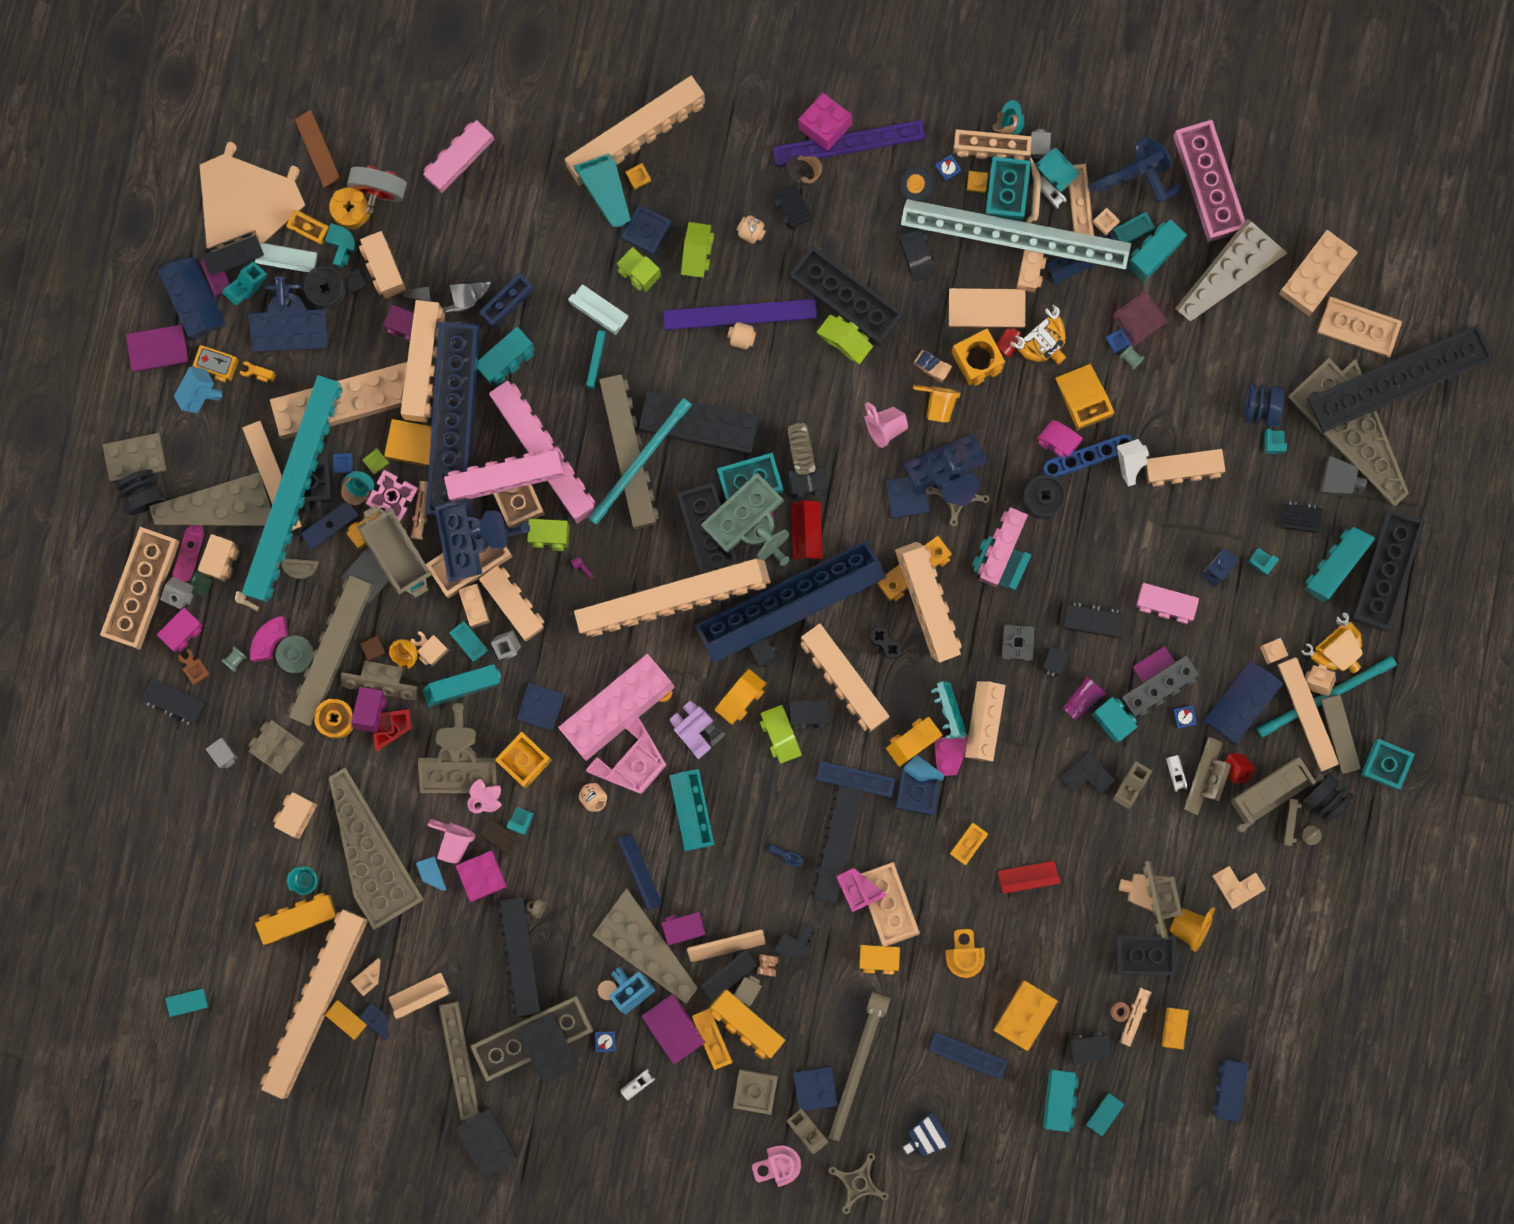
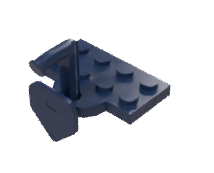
M1144 137L1136 143L1135 153L1137 161L1087 185L1090 192L1097 189L1099 192H1102L1109 188L1108 184L1113 187L1121 183V179L1126 181L1133 178V173L1136 176L1144 173L1158 202H1164L1182 190L1179 184L1173 183L1171 188L1165 191L1158 173L1169 169L1172 165V160L1166 147L1149 137Z
M284 277L274 278L275 284L265 285V289H276V296L269 303L268 312L249 313L252 352L328 347L326 309L306 310L305 303L301 297L292 293V288L303 287L304 283L284 282Z
M970 434L903 464L917 492L936 485L941 489L945 502L965 507L971 502L980 488L978 478L975 474L971 473V469L987 463L988 460L974 434Z
M463 498L435 507L448 582H456L482 574L479 555L485 552L488 546L492 549H503L507 545L508 537L530 531V525L527 522L512 528H505L503 518L498 511H487L482 519L472 517L469 498Z

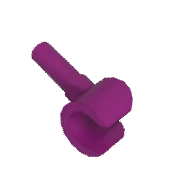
M576 557L571 560L575 570L581 567L590 579L594 577L586 568L581 558Z

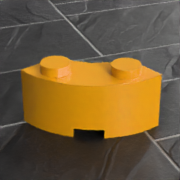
M748 669L721 700L715 711L731 724L737 719L741 721L747 714L745 710L754 699L759 700L765 691L762 689L767 683Z
M930 717L925 720L918 719L911 724L913 726L911 730L903 736L898 734L890 740L892 744L886 747V749L899 767L942 736Z

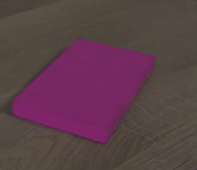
M183 325L126 334L132 372L189 363Z
M674 994L641 1016L673 1064H676L706 1043Z

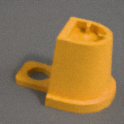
M913 385L915 390L930 392L927 412L928 420L949 422L956 399L960 398L961 392L934 386Z
M1212 907L1206 917L1183 908V915L1174 918L1170 932L1190 945V949L1196 952L1209 931L1215 908Z
M971 929L956 930L954 932L955 949L945 950L947 966L958 977L968 978L975 976L984 965V948H974V934ZM963 933L967 934L970 938L969 943L966 945L960 944L958 940L959 936Z

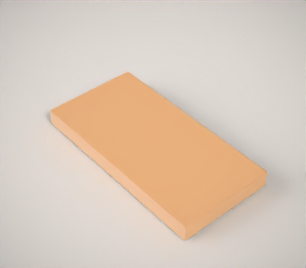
M949 288V327L1025 328V289Z
M1329 297L1317 333L1390 358L1402 321Z
M894 862L861 873L886 894L885 897L868 904L883 947L919 935L920 932Z

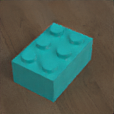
M993 156L985 215L1023 222L1031 161Z
M1171 219L1167 223L1165 221L1162 222L1156 229L1155 236L1150 235L1143 242L1142 249L1139 250L1137 248L1128 259L1129 264L1127 268L1143 283L1184 242L1187 236Z
M516 327L478 360L477 371L492 388L495 385L498 387L506 380L505 376L509 373L513 374L520 368L519 364L524 360L528 361L533 357L534 346L524 333Z
M773 453L717 468L726 501L756 473L778 494L783 492Z
M1049 1069L1043 1128L1066 1132L1073 1128L1074 1116L1071 1113L1072 1108L1076 1107L1077 1099L1073 1095L1074 1088H1078L1079 1077L1076 1076L1075 1072Z

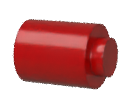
M1014 328L1011 330L1007 329L996 343L1001 355L1006 358H1010L1016 350L1010 343L1014 342L1017 344L1018 339L1015 336L1020 337L1022 335Z

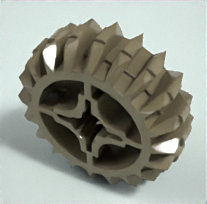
M796 423L789 426L788 435L796 472L799 475L810 474L815 471V462L807 425L805 423Z

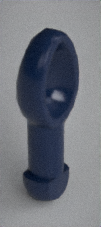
M771 844L768 847V851L771 854L774 853L784 858L785 862L790 866L798 867L803 864L802 857L794 851L787 852L775 844Z

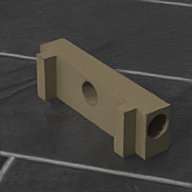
M1289 798L1283 845L1292 846L1293 842H1297L1293 835L1297 808L1302 806V804H1298L1297 799Z

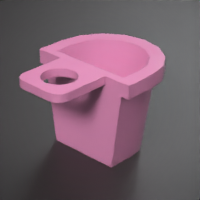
M869 402L865 403L867 416L864 418L872 439L879 447H886L890 440L908 429L906 415L902 411L891 407L877 413L874 405Z
M430 819L428 822L429 827L445 832L437 859L450 863H459L469 843L474 841L475 834L471 830L451 822L445 824Z
M784 1145L768 1148L769 1159L752 1165L757 1182L775 1178L778 1187L794 1181L801 1169V1162L797 1152L791 1147ZM761 1165H765L769 1169V1173L764 1177L760 1176L757 1172L758 1167Z

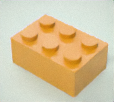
M1022 981L993 1031L1028 1051L1058 1001L1028 982Z

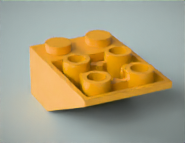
M1091 364L1055 378L1077 431L1113 416L1114 410Z

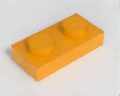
M972 823L950 855L966 865L988 833Z

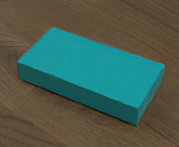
M1144 212L1114 228L1112 231L1118 241L1130 243L1151 232L1155 227L1147 212Z
M465 621L449 632L473 662L489 651Z
M204 989L165 998L170 1017L208 1008Z
M1107 1093L1086 1125L1103 1136L1125 1104Z

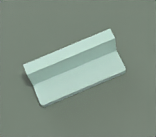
M260 243L264 256L255 260V263L310 272L316 267L318 252Z
M581 285L576 294H572L568 299L571 305L615 335L628 319V315L584 285Z

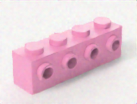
M477 120L474 123H469L464 129L465 132L460 137L456 136L452 140L451 146L447 150L444 149L438 155L439 159L434 164L430 163L424 170L425 178L441 194L494 141L493 135Z
M1011 507L1008 512L1004 511L1000 520L1003 522L1001 529H996L993 539L996 540L993 547L989 546L985 555L989 558L986 564H981L978 574L981 575L980 581L997 588L1026 521L1027 514Z

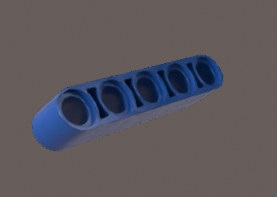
M1121 435L1075 451L1068 458L1074 460L1075 467L1073 468L1066 466L1065 460L1067 458L1065 457L1049 460L1043 468V474L1058 478L1119 457L1117 450L1119 442L1121 440L1131 442L1133 439L1129 435ZM1104 446L1109 447L1111 454L1104 455L1101 452V448ZM1091 453L1093 460L1086 461L1083 458V454ZM1054 465L1057 468V473L1050 474L1047 467Z

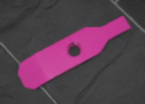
M190 525L185 530L173 571V576L181 581L188 582L192 579L204 538L202 526ZM193 541L194 547L188 548V542Z

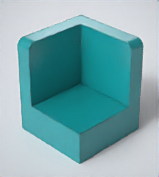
M1266 429L1265 454H1284L1287 451V443H1284V431Z
M1258 548L1247 564L1266 577L1279 559L1274 555L1269 556Z
M516 807L511 821L509 820L506 828L526 835L534 813Z

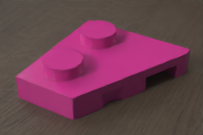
M940 737L934 741L936 768L944 776L957 775L966 752L968 737L963 739Z
M854 868L836 876L852 912L886 896L882 890Z

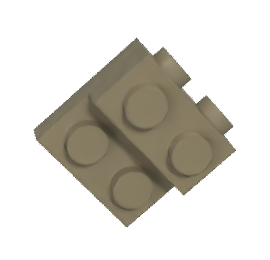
M271 720L270 723L266 721L260 729L262 734L259 738L254 737L250 742L249 747L251 749L249 752L282 775L304 743Z

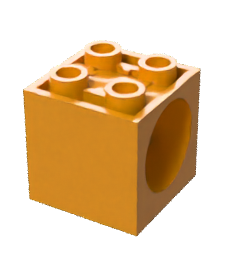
M988 328L957 343L952 348L951 353L968 385H979L985 381L984 379L987 376L991 375V377H994L1002 372L1005 361ZM973 348H981L988 351L992 357L989 367L984 370L972 368L966 361L969 354L968 351Z
M521 732L495 761L524 788H527L552 760Z

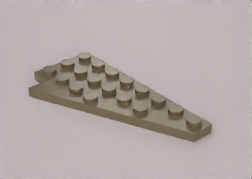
M1328 358L1287 397L1321 433L1322 431L1307 398L1362 375L1358 362L1354 360L1342 371ZM1377 411L1322 433L1352 465L1358 467V471L1393 507L1409 494Z

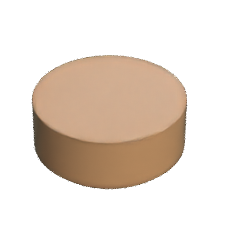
M603 981L598 987V994L604 1000H611L609 995L617 989V986L612 981Z

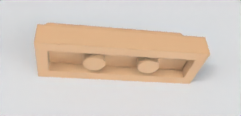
M438 973L390 996L389 1001L394 1009L393 1013L396 1019H399L451 993L442 974Z

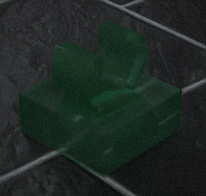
M196 571L188 584L193 586L192 590L204 597L214 581Z

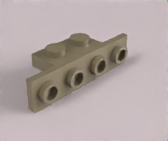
M365 661L361 676L343 672L341 674V686L348 689L359 690L360 687L382 690L385 696H394L405 700L417 699L416 686L400 684L403 668Z
M1208 738L1184 810L1195 815L1199 814L1204 797L1216 801L1220 800L1231 764L1217 760L1223 743L1214 738Z
M1146 861V867H1143L1145 878H1149L1150 886H1147L1149 897H1153L1154 905H1151L1153 915L1157 916L1158 924H1156L1157 934L1161 935L1163 939H1168L1164 919L1183 915L1175 877L1155 881L1152 863Z

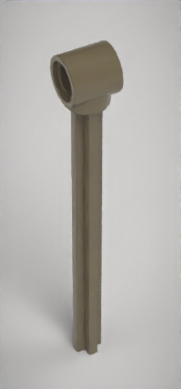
M875 992L871 994L867 1006L869 1016L828 1138L840 1141L880 1017L883 1018L886 1015L891 1000L890 997Z

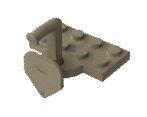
M456 703L452 707L455 719L454 728H442L437 732L436 743L442 747L438 758H418L420 793H470V787L478 779H482L485 787L497 785L496 758H476L475 752L469 747L475 743L476 733L471 728H464V706L461 703Z

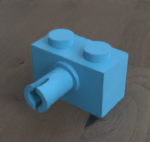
M189 367L174 395L182 411L198 413L205 399L220 401V398H222V390L212 388L214 383L206 369Z
M621 967L615 969L617 972L613 971L611 973L620 987L611 993L609 997L624 1014L629 1013L656 991L641 972H637L630 979Z

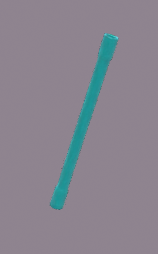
M685 398L679 402L666 422L603 501L597 505L588 519L596 525L599 523L609 507L679 419L692 406L690 402Z
M1390 656L1376 663L1375 666L1332 688L1329 697L1341 695L1378 674L1397 666L1394 658ZM1319 695L1313 698L1316 707L1322 705L1320 700L1328 697ZM1294 708L1278 718L1257 727L1256 730L1259 736L1263 738L1276 731L1279 727L1298 718L1297 712Z

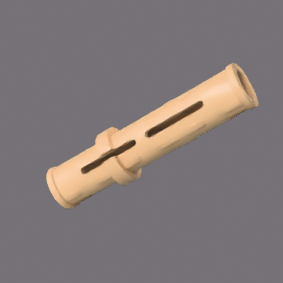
M420 481L415 516L412 517L413 528L411 538L423 540L424 526L427 523L426 501L428 482Z
M1142 988L1139 989L1134 1004L1132 1003L1131 1007L1133 1009L1119 1041L1120 1043L1131 1047L1144 1012L1146 1013L1147 1009L1145 1007L1152 992Z

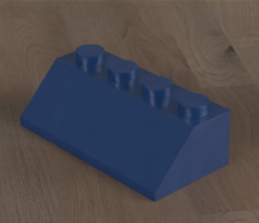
M195 257L173 261L157 269L181 322L192 341L227 325Z
M1250 661L1203 722L1234 745L1283 685V682L1269 671Z

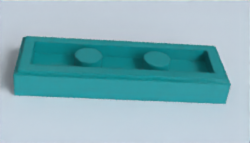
M597 331L586 383L588 389L595 390L606 338L605 331Z

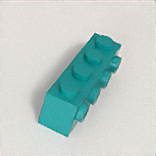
M699 769L670 775L685 851L713 846L714 841Z

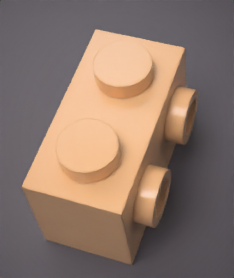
M1024 250L1016 289H1025V291L1035 293L1037 287H1041L1043 276L1039 274L1040 269L1045 268L1046 258L1043 257L1044 253Z

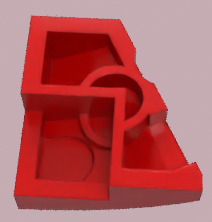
M410 709L381 713L377 733H373L375 751H379L412 728Z

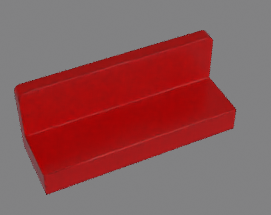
M806 500L792 502L793 560L822 559L821 503Z
M1055 861L998 871L1002 894L1060 883Z

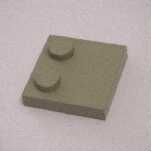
M739 1069L733 1108L771 1115L778 1075Z

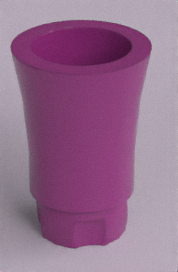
M1087 676L1063 709L1072 718L1077 720L1107 694Z

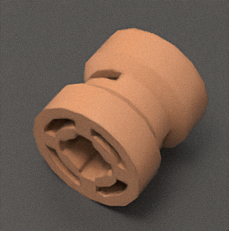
M760 954V966L757 968L756 974L776 977L775 965L778 964L779 958Z

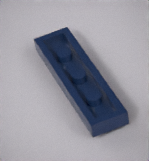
M820 761L816 777L818 781L846 786L890 798L895 783V778Z
M935 1032L928 1049L1000 1080L1008 1063L1006 1060Z

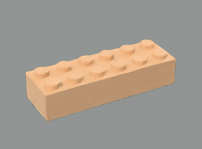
M416 300L401 407V415L404 420L427 423L428 418L432 416L430 399H434L433 380H435L438 329L439 322L445 320V312H443L440 304L436 302Z
M142 527L139 528L103 625L101 636L139 650L141 649L180 543L178 540Z
M918 542L895 549L931 657L938 662H942L961 655L959 650L962 648L958 637L955 638L953 631L956 629L952 619L949 620L948 618L949 608L947 603L942 600L943 590L941 585L936 582L937 572L935 567L930 564L931 554L929 549Z
M818 624L801 637L802 643L800 646L806 654L811 653L814 657L812 658L814 665L818 670L820 668L823 669L825 672L824 678L829 685L832 683L837 688L835 693L841 700H846L848 703L847 709L853 716L855 714L860 719L858 723L864 731L868 730L871 732L888 720L889 715L821 624Z

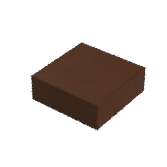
M378 636L360 643L368 661L386 654Z

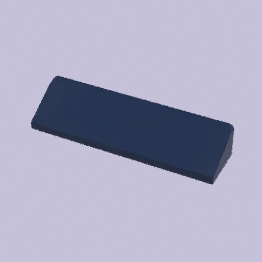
M1112 231L1107 235L1100 236L1101 238L1118 241ZM1061 256L1045 263V267L1054 284L1096 265V263Z
M629 834L619 838L618 842L648 910L662 905V901L633 835Z

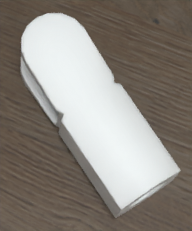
M1043 175L1041 177V191L1055 208H1059L1058 205L1066 202V199L1049 179ZM1054 192H1055L1056 195H1057V197H1056L1055 199H1053V198L1050 196V195H1052Z
M1179 755L1166 758L1175 792L1181 788L1187 789ZM1181 775L1182 780L1176 782L1174 776Z
M648 1069L620 1089V1092L627 1101L655 1079L649 1075ZM640 1077L646 1082L643 1086L637 1081Z

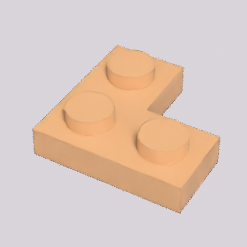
M1230 866L1212 876L1232 909L1266 890L1256 873L1239 882Z

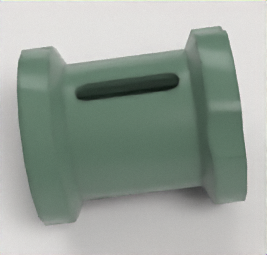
M1132 345L1119 357L1120 359H1125L1132 366V370L1145 359L1144 356L1138 355L1133 350Z
M234 646L232 648L233 651L227 658H223L221 661L235 672L238 664L243 659H246L247 656Z

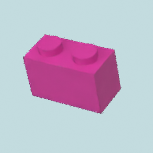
M183 608L157 636L174 652L182 651L188 645L187 641L191 637L195 638L202 631L201 627L203 624L186 608Z

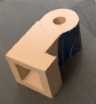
M921 350L914 361L918 368L940 383H943L952 369L951 365L944 363L924 350Z

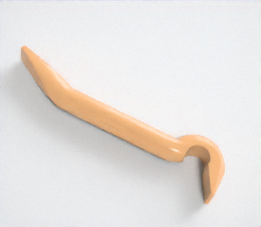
M1030 157L1034 182L1032 213L1026 223L1031 224L1033 220H1037L1039 217L1041 176Z

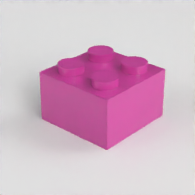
M822 93L798 119L799 130L828 151L852 125V114Z
M493 851L456 865L470 902L508 887Z

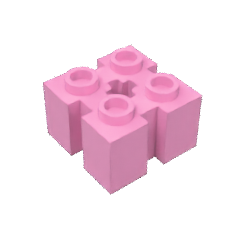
M384 470L377 484L381 485L379 490L372 491L366 504L371 507L377 505L380 509L382 507L385 509L392 508L399 522H401L408 509L404 506L406 501L411 502L419 487L407 481L401 484L397 482L398 476ZM394 490L398 497L396 500L393 499L391 501L389 500L388 492H393Z

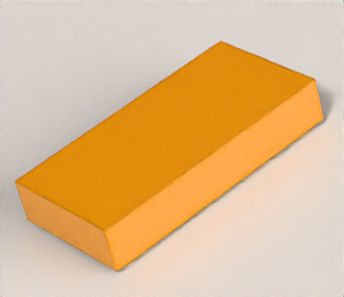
M339 1000L325 1014L326 1017L354 1040L367 1026L365 1022Z

